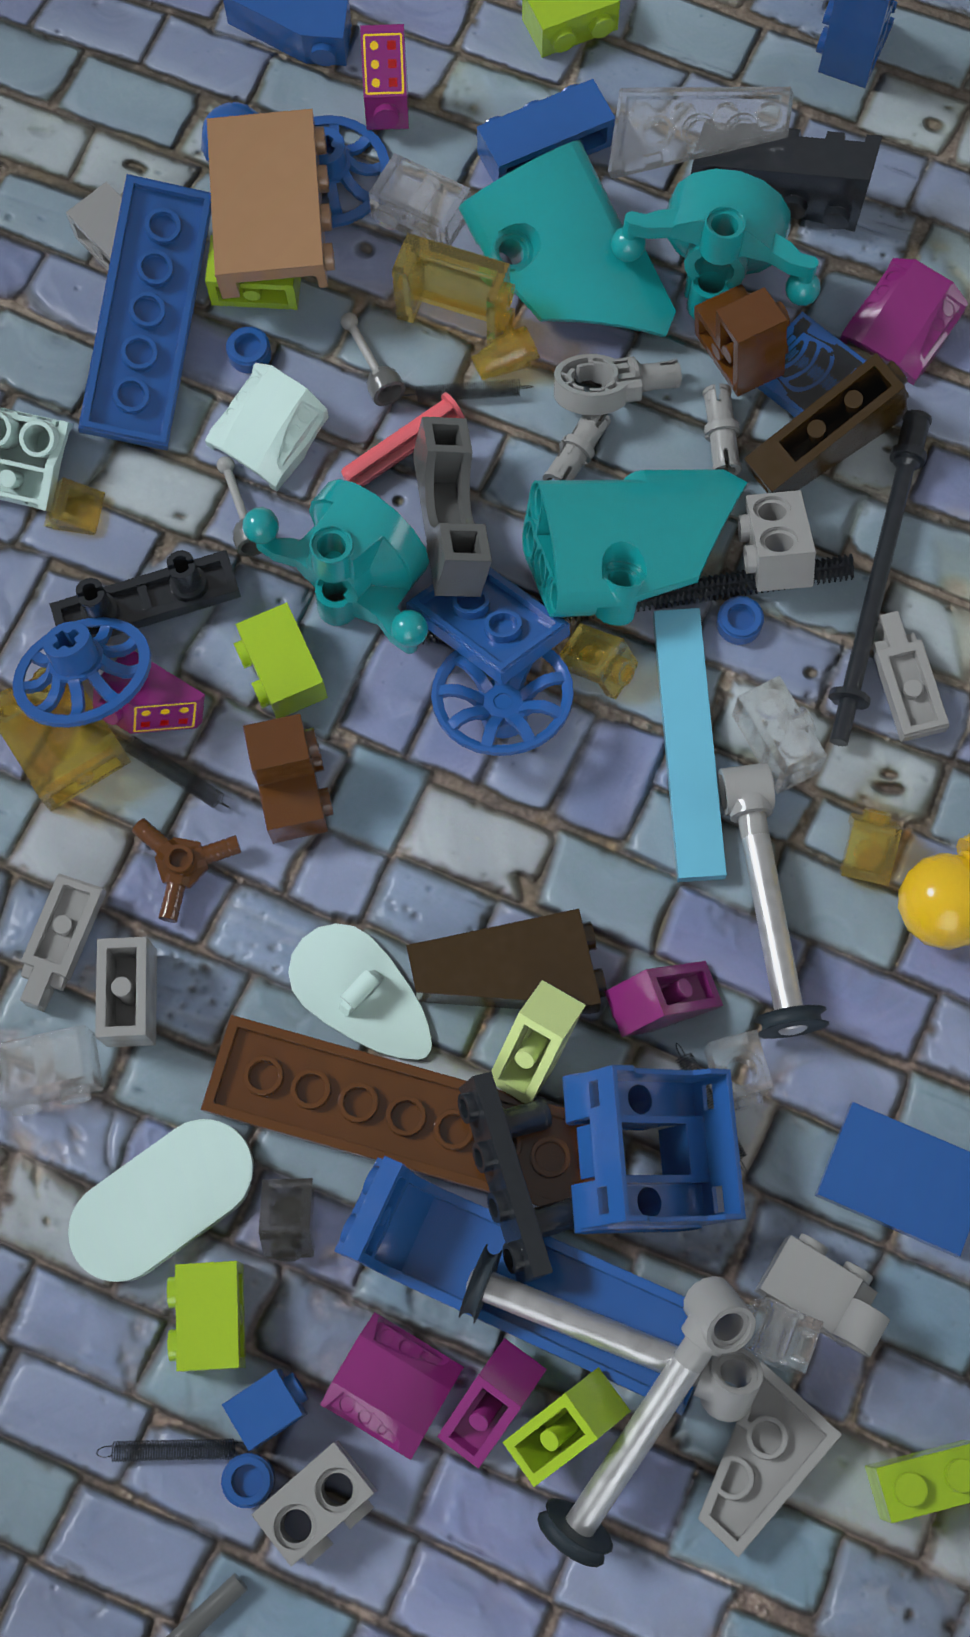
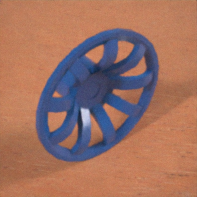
M315 116L316 126L329 125V127H324L327 154L319 155L320 165H327L330 192L327 195L332 213V228L349 225L372 212L382 201L391 177L390 159L386 147L379 136L372 130H367L366 126L362 123L343 116ZM340 126L351 129L362 136L355 143L345 145L344 138L340 134ZM372 145L377 152L380 162L366 164L357 161L353 156L361 154ZM349 171L367 177L379 175V180L373 193L364 190L354 180ZM341 182L362 204L351 211L343 213L336 183Z
M86 618L59 624L33 644L21 658L12 682L13 695L19 708L26 716L39 724L69 728L99 721L121 709L141 690L151 668L152 654L149 644L139 629L128 622L115 618ZM100 627L97 635L92 638L88 628ZM113 629L121 631L130 637L120 645H105L109 641ZM44 649L46 654H43L40 651ZM136 649L139 652V662L136 665L126 666L110 659L125 657ZM31 662L46 668L45 673L38 679L25 681L26 672ZM100 669L123 679H132L121 693L118 694L105 682L98 670ZM87 679L107 703L85 712V695L82 681ZM66 683H68L72 704L70 715L51 713L58 706L64 694ZM51 684V689L46 699L40 705L34 706L28 700L26 694L40 692Z
M551 649L541 657L553 667L555 672L544 674L525 686L524 683L534 664L533 662L505 684L501 685L494 679L489 681L481 669L454 650L438 668L433 680L431 693L433 711L440 727L452 740L462 747L476 753L491 756H511L525 753L546 743L564 726L571 712L574 699L573 680L569 669L562 658ZM455 666L462 668L471 677L479 691L460 684H446L448 676ZM550 686H562L560 706L546 700H533L539 692ZM457 697L468 701L474 707L463 709L449 719L445 711L443 698ZM532 713H542L554 718L547 728L536 736L527 722L528 716ZM481 720L484 728L482 741L479 742L472 739L458 729L467 722ZM519 734L523 741L509 745H494L496 737L511 738Z

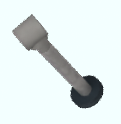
M766 762L721 768L718 772L720 800L724 814L726 816L730 815L732 822L739 823L774 1007L773 1011L766 1012L754 1019V1023L762 1025V1030L756 1036L763 1039H778L818 1031L829 1025V1021L821 1019V1014L827 1009L822 1005H803L767 823V817L773 813L772 810L775 807V789L770 766Z
M488 1244L484 1247L475 1268L469 1276L459 1312V1318L464 1313L471 1314L474 1324L484 1303H487L658 1373L662 1372L678 1348L675 1344L496 1273L502 1250L498 1254H491L487 1249ZM743 1348L735 1352L723 1354L720 1357L712 1355L692 1385L695 1387L693 1395L700 1398L703 1408L717 1420L724 1422L739 1421L747 1415L763 1382L762 1366L752 1353ZM725 1381L731 1382L732 1384L736 1385V1387L730 1386Z
M711 1276L703 1278L688 1290L683 1307L687 1319L681 1328L685 1335L684 1339L575 1504L564 1499L552 1498L547 1500L546 1511L539 1513L537 1521L542 1533L553 1546L573 1561L596 1568L604 1564V1555L612 1552L613 1543L601 1522L712 1355L720 1357L723 1354L735 1352L744 1347L752 1338L756 1328L755 1317L729 1282L722 1277Z

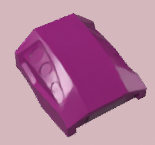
M893 258L874 290L845 327L840 336V341L846 345L848 342H851L872 356L877 353L886 364L892 360L908 377V383L914 386L965 313L968 302L953 281L918 260Z
M374 1312L332 1380L320 1405L412 1460L464 1366Z

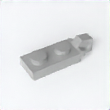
M898 611L880 615L876 627L879 641L874 642L872 645L873 657L900 741L905 742L946 732L949 728V721L922 639L917 640L914 633L905 634Z
M62 874L57 875L21 959V962L24 964L21 976L28 979L20 1001L25 1006L45 1012L54 989L64 990L67 980L70 981L105 898L106 891L104 888Z

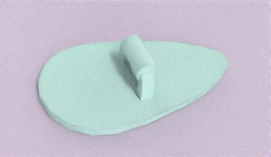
M335 923L318 927L301 939L291 955L288 974L292 991L304 1008L329 1027L379 1054L412 1061L424 1060L429 1056L432 1050L429 1025L422 1006L391 958L370 935L355 926Z

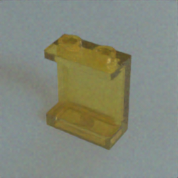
M407 233L392 268L397 319L414 323L422 302L486 321L487 345L496 347L501 333H509L515 316V308L510 307L515 292V284L510 283V264Z
M39 668L33 674L32 679L28 681L38 679L45 673L46 668ZM66 683L64 694L58 706L51 712L53 714L70 715L72 704L68 683ZM51 684L40 692L26 694L28 700L34 706L40 705L46 699L51 689ZM13 688L0 692V734L31 781L30 784L50 812L131 762L113 732L102 719L86 725L69 728L39 724L27 717L19 708L13 695ZM84 690L86 712L93 709V702Z

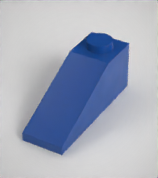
M223 0L227 22L237 29L305 64L347 66L352 27L349 0Z

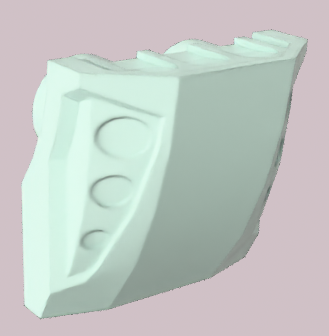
M255 363L251 376L232 400L227 410L213 425L205 439V443L212 450L217 448L258 474L269 483L270 488L277 492L305 458L313 440L329 418L328 411L305 386L272 365Z
M0 407V500L50 511L55 497L65 445L69 432L74 427V423Z

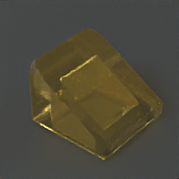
M62 477L57 483L51 509L46 513L44 526L54 530L95 535L105 492Z

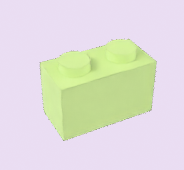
M542 980L519 1011L491 1070L496 1087L525 1104L533 1102L555 1068L586 1005Z

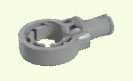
M599 354L576 355L565 359L556 367L554 371V398L560 406L574 413L583 415L612 413L622 408L627 402L641 401L642 392L680 388L682 382L680 363L677 359L657 363L640 364L634 356L614 359ZM575 379L577 382L592 380L595 383L602 384V387L590 388L589 392H585L583 386L575 383Z

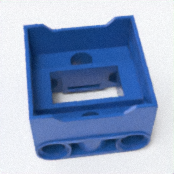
M609 1065L585 1073H575L562 1077L566 1124L584 1125L576 1129L580 1178L588 1182L571 1185L575 1234L681 1232L702 1229V1226L746 1219L731 1069L674 1070L635 1068L633 1065ZM707 1085H712L714 1109L708 1110ZM674 1126L658 1130L662 1175H626L622 1130L644 1131L657 1127ZM722 1186L724 1212H718L716 1187Z

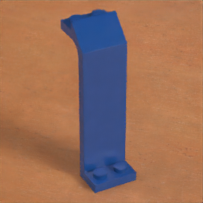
M384 1156L383 1159L377 1157L373 1168L367 1175L362 1192L342 1229L334 1252L460 1311L466 1292L467 1281L484 1247L488 1244L487 1249L489 1253L495 1255L502 1250L505 1240L500 1224L493 1221L488 1208L438 1187L414 1174L404 1164ZM550 1236L543 1238L553 1272L538 1280L525 1283V1285L677 1346L680 1345L685 1337L681 1328L687 1319L683 1309L685 1296ZM502 1253L496 1273L517 1281L515 1274H511L508 1271ZM484 1303L477 1318L488 1325L589 1372H593L599 1367L609 1381L643 1397L647 1395L660 1373L487 1303ZM693 1386L690 1388V1390L682 1400L681 1404L679 1405L675 1413L681 1416L683 1415L689 1398L691 1396V1393L693 1391Z

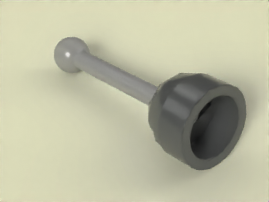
M350 312L345 313L341 317V325L344 329L351 332L372 370L368 375L366 384L373 402L378 406H387L396 402L402 397L406 389L403 380L395 369L386 366L379 367L357 327V316Z
M227 456L221 457L217 461V469L225 476L240 521L236 523L232 531L237 553L244 557L259 555L261 552L257 549L256 543L251 542L242 529L247 510L233 474L234 461Z

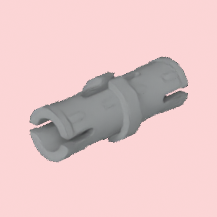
M719 383L720 394L719 401H717L715 384L703 390L708 420L704 427L705 439L711 444L712 469H724L725 460H727L728 471L733 475H737L742 470L737 446L740 426L733 415L732 389L728 384Z
M608 414L604 415L601 421H598L601 415H582L572 433L562 438L559 443L560 452L549 469L544 473L542 479L574 480L581 467L586 465V463H590L594 457L595 452L593 448L611 423Z

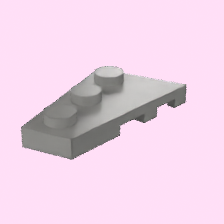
M762 1361L760 1364L763 1369V1382L747 1415L736 1422L698 1517V1520L737 1557L743 1553L842 1435Z

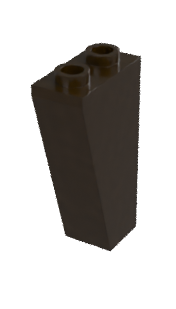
M875 353L747 455L744 460L748 471L766 493L798 491L902 421L903 414L908 410L907 398H909L905 384L908 382L905 374L895 362L891 360L886 364Z
M579 909L406 945L419 1002L522 1009L542 980L585 1004L586 1006L582 1014L598 1013L601 1007L600 998L606 997L604 991L607 990L603 970L602 968L593 969L589 951L597 949L591 921L582 923Z

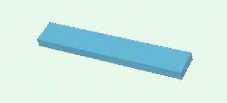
M700 608L658 610L653 612V626L677 882L723 880L726 878L727 872Z

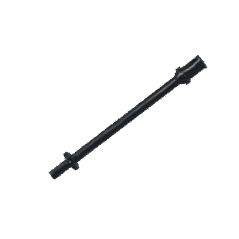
M907 410L903 414V423L898 443L892 446L889 458L896 467L844 683L843 686L833 687L829 691L828 698L835 705H838L829 741L837 746L843 747L848 745L856 709H866L871 702V698L867 693L861 691L913 473L925 465L927 458L924 447L929 426L932 423V417L921 410Z

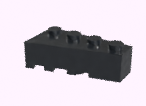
M706 121L692 164L691 174L715 168L747 173L764 180L782 195L791 211L792 219L801 218L825 224L832 229H845L855 232L883 136L867 134L865 142L845 140L846 136L843 132L827 131L825 138L803 137L801 129L784 128L783 131H779L776 134H765L761 126Z

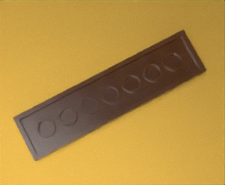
M235 1015L230 1016L200 1110L208 1114L376 1161L377 1157L383 1159L384 1156H387L404 1164L412 1172L490 1193L485 1174L478 1171L473 1159L472 1147L475 1141L470 1124H466L462 1120L458 1109L459 1087L466 1080ZM497 1089L504 1109L525 1104L508 1093ZM548 1104L552 1116L550 1128L512 1138L534 1207L571 1198V1185L588 1182L580 1178L576 1129L584 1125H567L565 1108Z

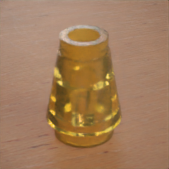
M525 325L517 329L514 326L510 327L477 354L471 356L482 381L532 367L531 362L540 358L535 343Z

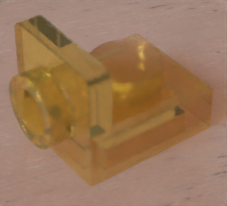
M582 623L578 625L559 654L570 673L598 683L605 695L612 699H616L624 686L631 682L638 666V661L623 638Z
M864 808L862 815L850 813L848 820L850 829L839 871L841 876L889 886L902 833L898 823L891 821L892 814L871 808Z

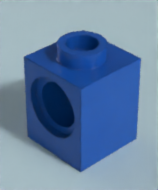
M274 1369L223 1403L222 1406L248 1451L257 1449L306 1416L308 1413L302 1404L309 1397L293 1372L285 1376L282 1369Z

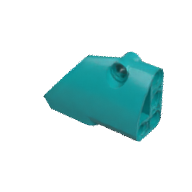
M580 140L567 143L527 162L484 187L459 206L458 209L475 243L480 246L483 252L480 263L482 274L495 285H508L540 322L599 324L642 331L660 337L667 335L676 310L646 250L639 259L633 262H623L613 254L611 239L617 229L623 227ZM500 253L508 256L512 264L503 261Z
M724 469L639 470L627 475L623 480L534 481L530 489L523 525L522 546L525 559L547 613L550 617L593 616L595 614L604 623L617 626L627 625L634 619L639 601L697 583L727 519L746 489L748 482Z

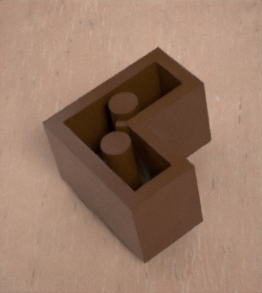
M740 284L694 306L695 334L737 397L784 375L785 355L789 352L786 336L787 327L790 326V318L781 301L775 302L765 287L749 294L744 286Z
M300 713L244 725L243 730L251 770L259 788L266 828L272 843L275 844L328 832L325 817L334 815L328 787L319 789L316 772L325 770L314 727L305 729Z

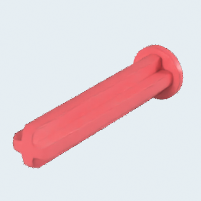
M447 392L443 393L439 403L343 467L341 473L344 480L364 487L413 453L422 417L465 418L460 407Z

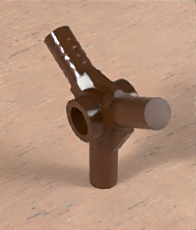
M145 818L139 820L132 829V833L156 853L155 861L162 883L166 884L158 919L166 922L177 923L185 889H190L209 869L208 864L242 853L236 835L202 846L201 842L176 837L168 839Z

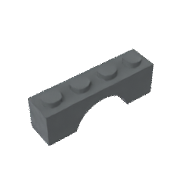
M422 417L413 451L435 596L480 597L492 562L486 525L475 524L471 512L470 471L473 452L467 418Z

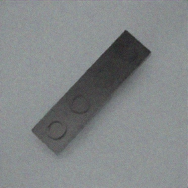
M180 550L172 553L167 558V568L105 587L102 586L98 579L86 578L76 586L75 596L49 603L55 626L86 618L107 617L128 622L139 629L240 598L241 594L227 550L193 559L188 551ZM100 627L88 628L92 638L97 635ZM113 629L111 637L123 632Z
M492 1071L475 1075L459 1087L458 1109L462 1120L466 1124H470L475 1141L472 1147L473 1159L478 1171L485 1174L490 1190L487 1196V1204L493 1221L500 1224L505 1240L502 1247L505 1265L511 1274H515L518 1282L525 1284L553 1272L543 1238L574 1229L572 1197L534 1207L512 1138L551 1127L552 1116L546 1101L541 1099L504 1109Z

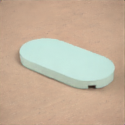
M198 1119L178 1126L91 1188L79 1200L72 1212L68 1228L69 1244L76 1261L89 1274L110 1282L133 1281L147 1275L227 1217L243 1203L250 1190L254 1172V1159L250 1147L235 1129L220 1121Z

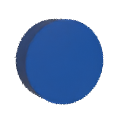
M239 328L229 336L226 342L229 362L239 372L252 373L255 363L268 365L271 360L272 351L269 339L258 328Z
M745 596L732 597L726 600L719 609L716 620L717 630L721 637L729 643L735 645L748 644L759 636L764 623V613L760 605L753 599Z
M240 1454L231 1459L223 1470L221 1478L223 1493L227 1500L237 1507H256L264 1503L272 1494L275 1487V1471L271 1463L260 1454Z

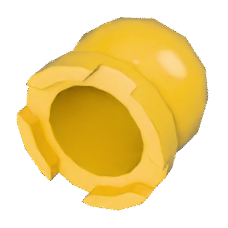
M970 834L958 840L956 844L957 855L939 853L921 859L907 873L898 890V910L907 930L924 945L945 950L970 945Z

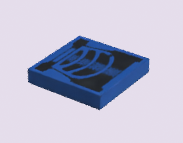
M802 311L790 323V326L787 327L786 341L789 352L785 355L784 375L757 388L792 416L796 417L866 360Z

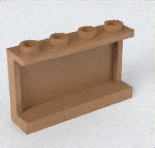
M313 109L207 118L214 268L222 299L240 297L239 283L316 276L319 288L328 287L327 271L335 270V259L332 242L325 243L324 232L332 231L330 204H322V193L330 192L327 165H320L319 155L327 154L324 126L316 127Z

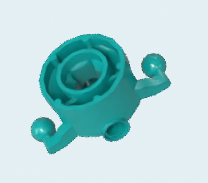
M715 168L691 174L677 184L670 197L667 209L656 210L647 214L635 211L626 213L623 227L617 229L611 239V249L615 257L623 262H633L644 253L646 249L645 239L667 238L675 251L685 258L684 269L687 273L684 296L688 298L686 309L694 320V306L740 285L745 275L759 273L772 265L790 275L785 283L786 296L792 303L798 306H807L813 303L820 294V279L816 275L819 261L815 256L801 253L792 242L788 241L791 229V211L782 195L764 180L741 171Z
M337 479L328 482L311 501L309 513L314 527L301 540L295 538H276L279 531V521L270 509L258 507L246 513L242 525L246 537L251 542L256 543L257 549L271 560L296 567L314 586L317 611L325 623L332 626H342L348 624L356 617L377 624L388 640L405 653L412 654L417 651L418 645L425 640L428 634L426 619L421 613L414 610L400 612L397 606L424 574L430 561L426 547L415 530L394 508L364 487L350 481ZM335 593L343 594L345 597L344 600L332 602L326 598Z

